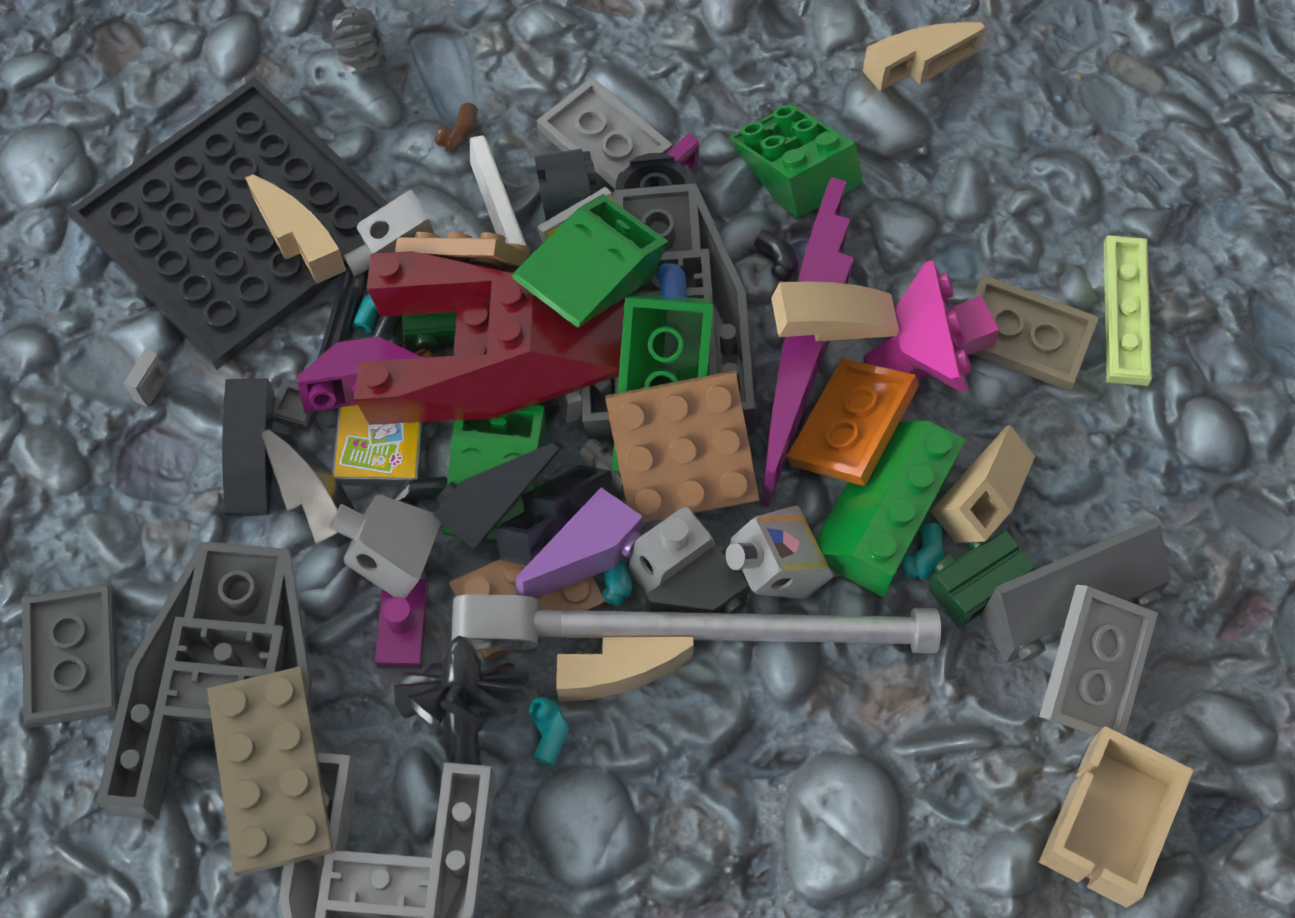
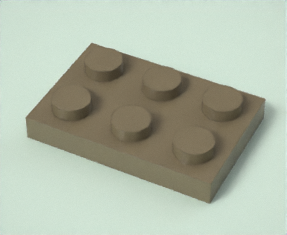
M982 274L973 298L982 295L999 332L994 346L974 352L972 355L1071 391L1099 317Z

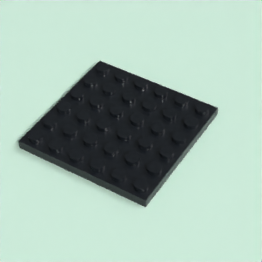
M255 77L67 210L72 221L216 370L342 274L340 273L316 284L301 254L285 260L254 201L246 177L255 175L276 185L311 211L327 229L338 246L344 266L348 264L344 255L364 245L357 229L358 223L388 204L380 194Z

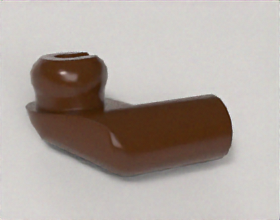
M463 103L460 106L453 130L446 126H440L435 136V144L446 148L445 151L457 150L473 132L478 108L472 103Z

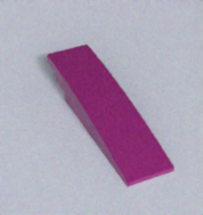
M833 177L830 178L809 239L798 282H833L848 284L854 257L845 255L843 252L850 219L840 216L846 181ZM815 335L790 336L784 339L763 476L761 505L766 507L770 506L787 459L786 456L790 451L829 341L816 342Z

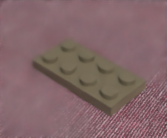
M299 666L207 688L233 873L239 877L334 853L308 693L302 668Z

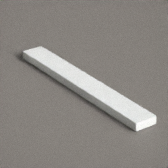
M483 135L470 138V164L496 234L505 236V243L526 246L486 138ZM580 389L556 397L565 423L580 419L582 412V394Z

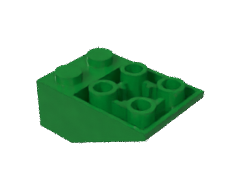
M793 104L777 108L773 114L743 126L740 131L728 137L731 145L777 204L797 218L821 206L831 177L846 181L845 193L863 183L856 143Z
M602 194L579 207L513 273L512 278L561 314L563 318L579 328L651 281L668 240Z
M532 405L497 418L455 420L447 485L452 481L458 485L465 479L543 447L547 433L544 406ZM539 476L525 493L538 487ZM522 497L497 526L525 512ZM443 524V535L458 537ZM495 528L485 540L497 541Z

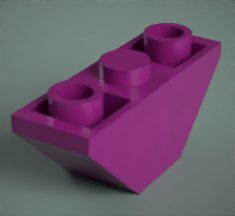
M380 337L337 342L297 376L304 413L357 405L355 390L358 363L360 361L423 357Z

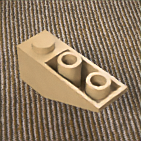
M1011 425L1006 426L930 512L955 543L986 541L1012 512L1034 461V454Z

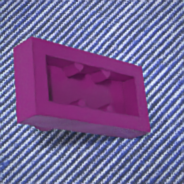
M420 579L405 599L393 597L382 589L375 656L377 668L422 669L429 588L427 579Z

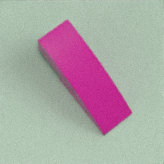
M982 295L950 308V311H957L963 330V335L956 336L959 350L965 349L967 355L996 344L999 329ZM894 336L863 356L864 363L915 374L917 380L930 376L909 363L900 350L898 336Z

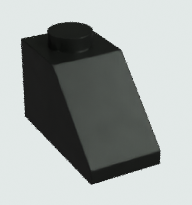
M715 545L646 594V611L738 614L746 606L745 600L747 599L749 584L738 570H733L728 566L726 556Z

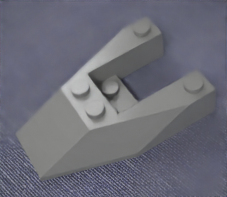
M318 753L334 853L284 865L279 893L282 918H473L491 826L496 784L492 767L444 763L432 858L347 851L359 768L350 755Z

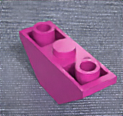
M934 260L925 262L895 308L900 332L897 335L900 350L911 365L961 392L968 390L965 375L972 373L966 350H959L956 336L963 335V330L957 311H950L948 298L954 296L951 279L948 272L941 274Z

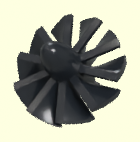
M460 635L447 645L442 662L432 663L423 673L407 671L402 674L399 684L394 685L395 706L398 707L401 716L405 719L419 714L431 725H440L443 721L446 731L451 733L452 763L481 765L479 731L482 730L485 724L484 711L511 715L517 713L516 707L506 703L530 701V693L524 687L529 682L528 672L506 674L514 669V664L509 662L481 671V659L478 658L473 644L467 637Z

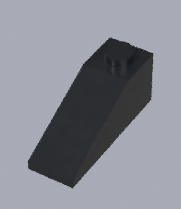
M555 441L465 479L458 485L454 481L450 482L437 497L436 502L441 506L433 516L472 549L477 548L564 446Z

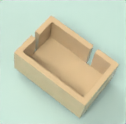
M1104 726L1090 741L1076 774L1078 779L1071 785L1039 863L1077 883L1083 878L1088 877L1090 880L1087 888L1126 908L1144 895L1193 769Z

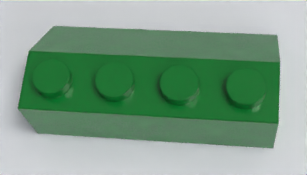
M675 296L625 297L618 393L707 376L713 314L712 300ZM614 444L612 471H620Z
M928 420L900 421L866 485L862 486L847 482L815 539L829 568L833 572L885 597L905 556L912 547L922 525L952 472L966 439Z

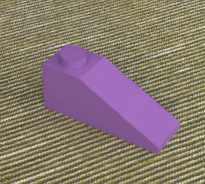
M600 488L516 577V595L530 596L537 599L614 568L624 556L627 558L632 556L635 542L642 536L643 516L603 488Z

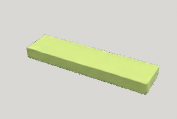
M1107 235L1104 241L1106 382L1148 386L1152 380L1147 239Z

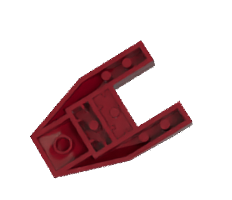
M414 251L371 254L367 290L380 316L457 312L454 355L360 361L358 363L355 401L369 425L497 418L619 376L625 298L578 328L512 278L514 272Z

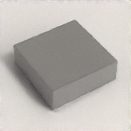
M145 349L123 384L136 403L148 407L168 378L169 373L158 354Z

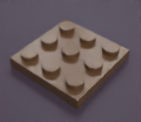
M735 370L605 396L627 506L643 516L642 523L668 518L685 506L692 513L760 501Z

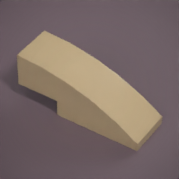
M981 22L935 24L887 37L867 47L862 71L879 91L886 89L909 75L920 85L979 52L986 27Z
M255 175L246 177L254 201L285 260L301 254L316 284L346 271L338 246L327 229L311 211L276 185Z
M779 282L771 297L779 337L815 335L816 342L890 337L897 336L900 333L892 295L877 289L833 282Z
M603 637V654H557L556 690L558 701L592 700L617 695L647 685L670 674L692 660L693 637Z

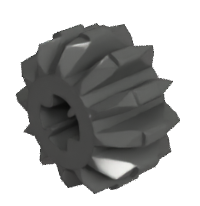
M355 7L336 14L332 22L334 31L332 37L335 41L334 49L337 50L339 61L343 63L344 69L353 75L360 73L362 75L374 72V70L381 69L386 58L384 53L385 45L382 39L383 34L379 29V22L375 20L374 14L365 7L360 9Z

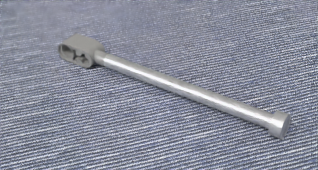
M466 594L453 599L451 641L460 635L467 637L475 650H530L538 646V637H693V640L910 644L913 653H937L941 641V621L936 608H913L910 617L539 610V600L530 596Z

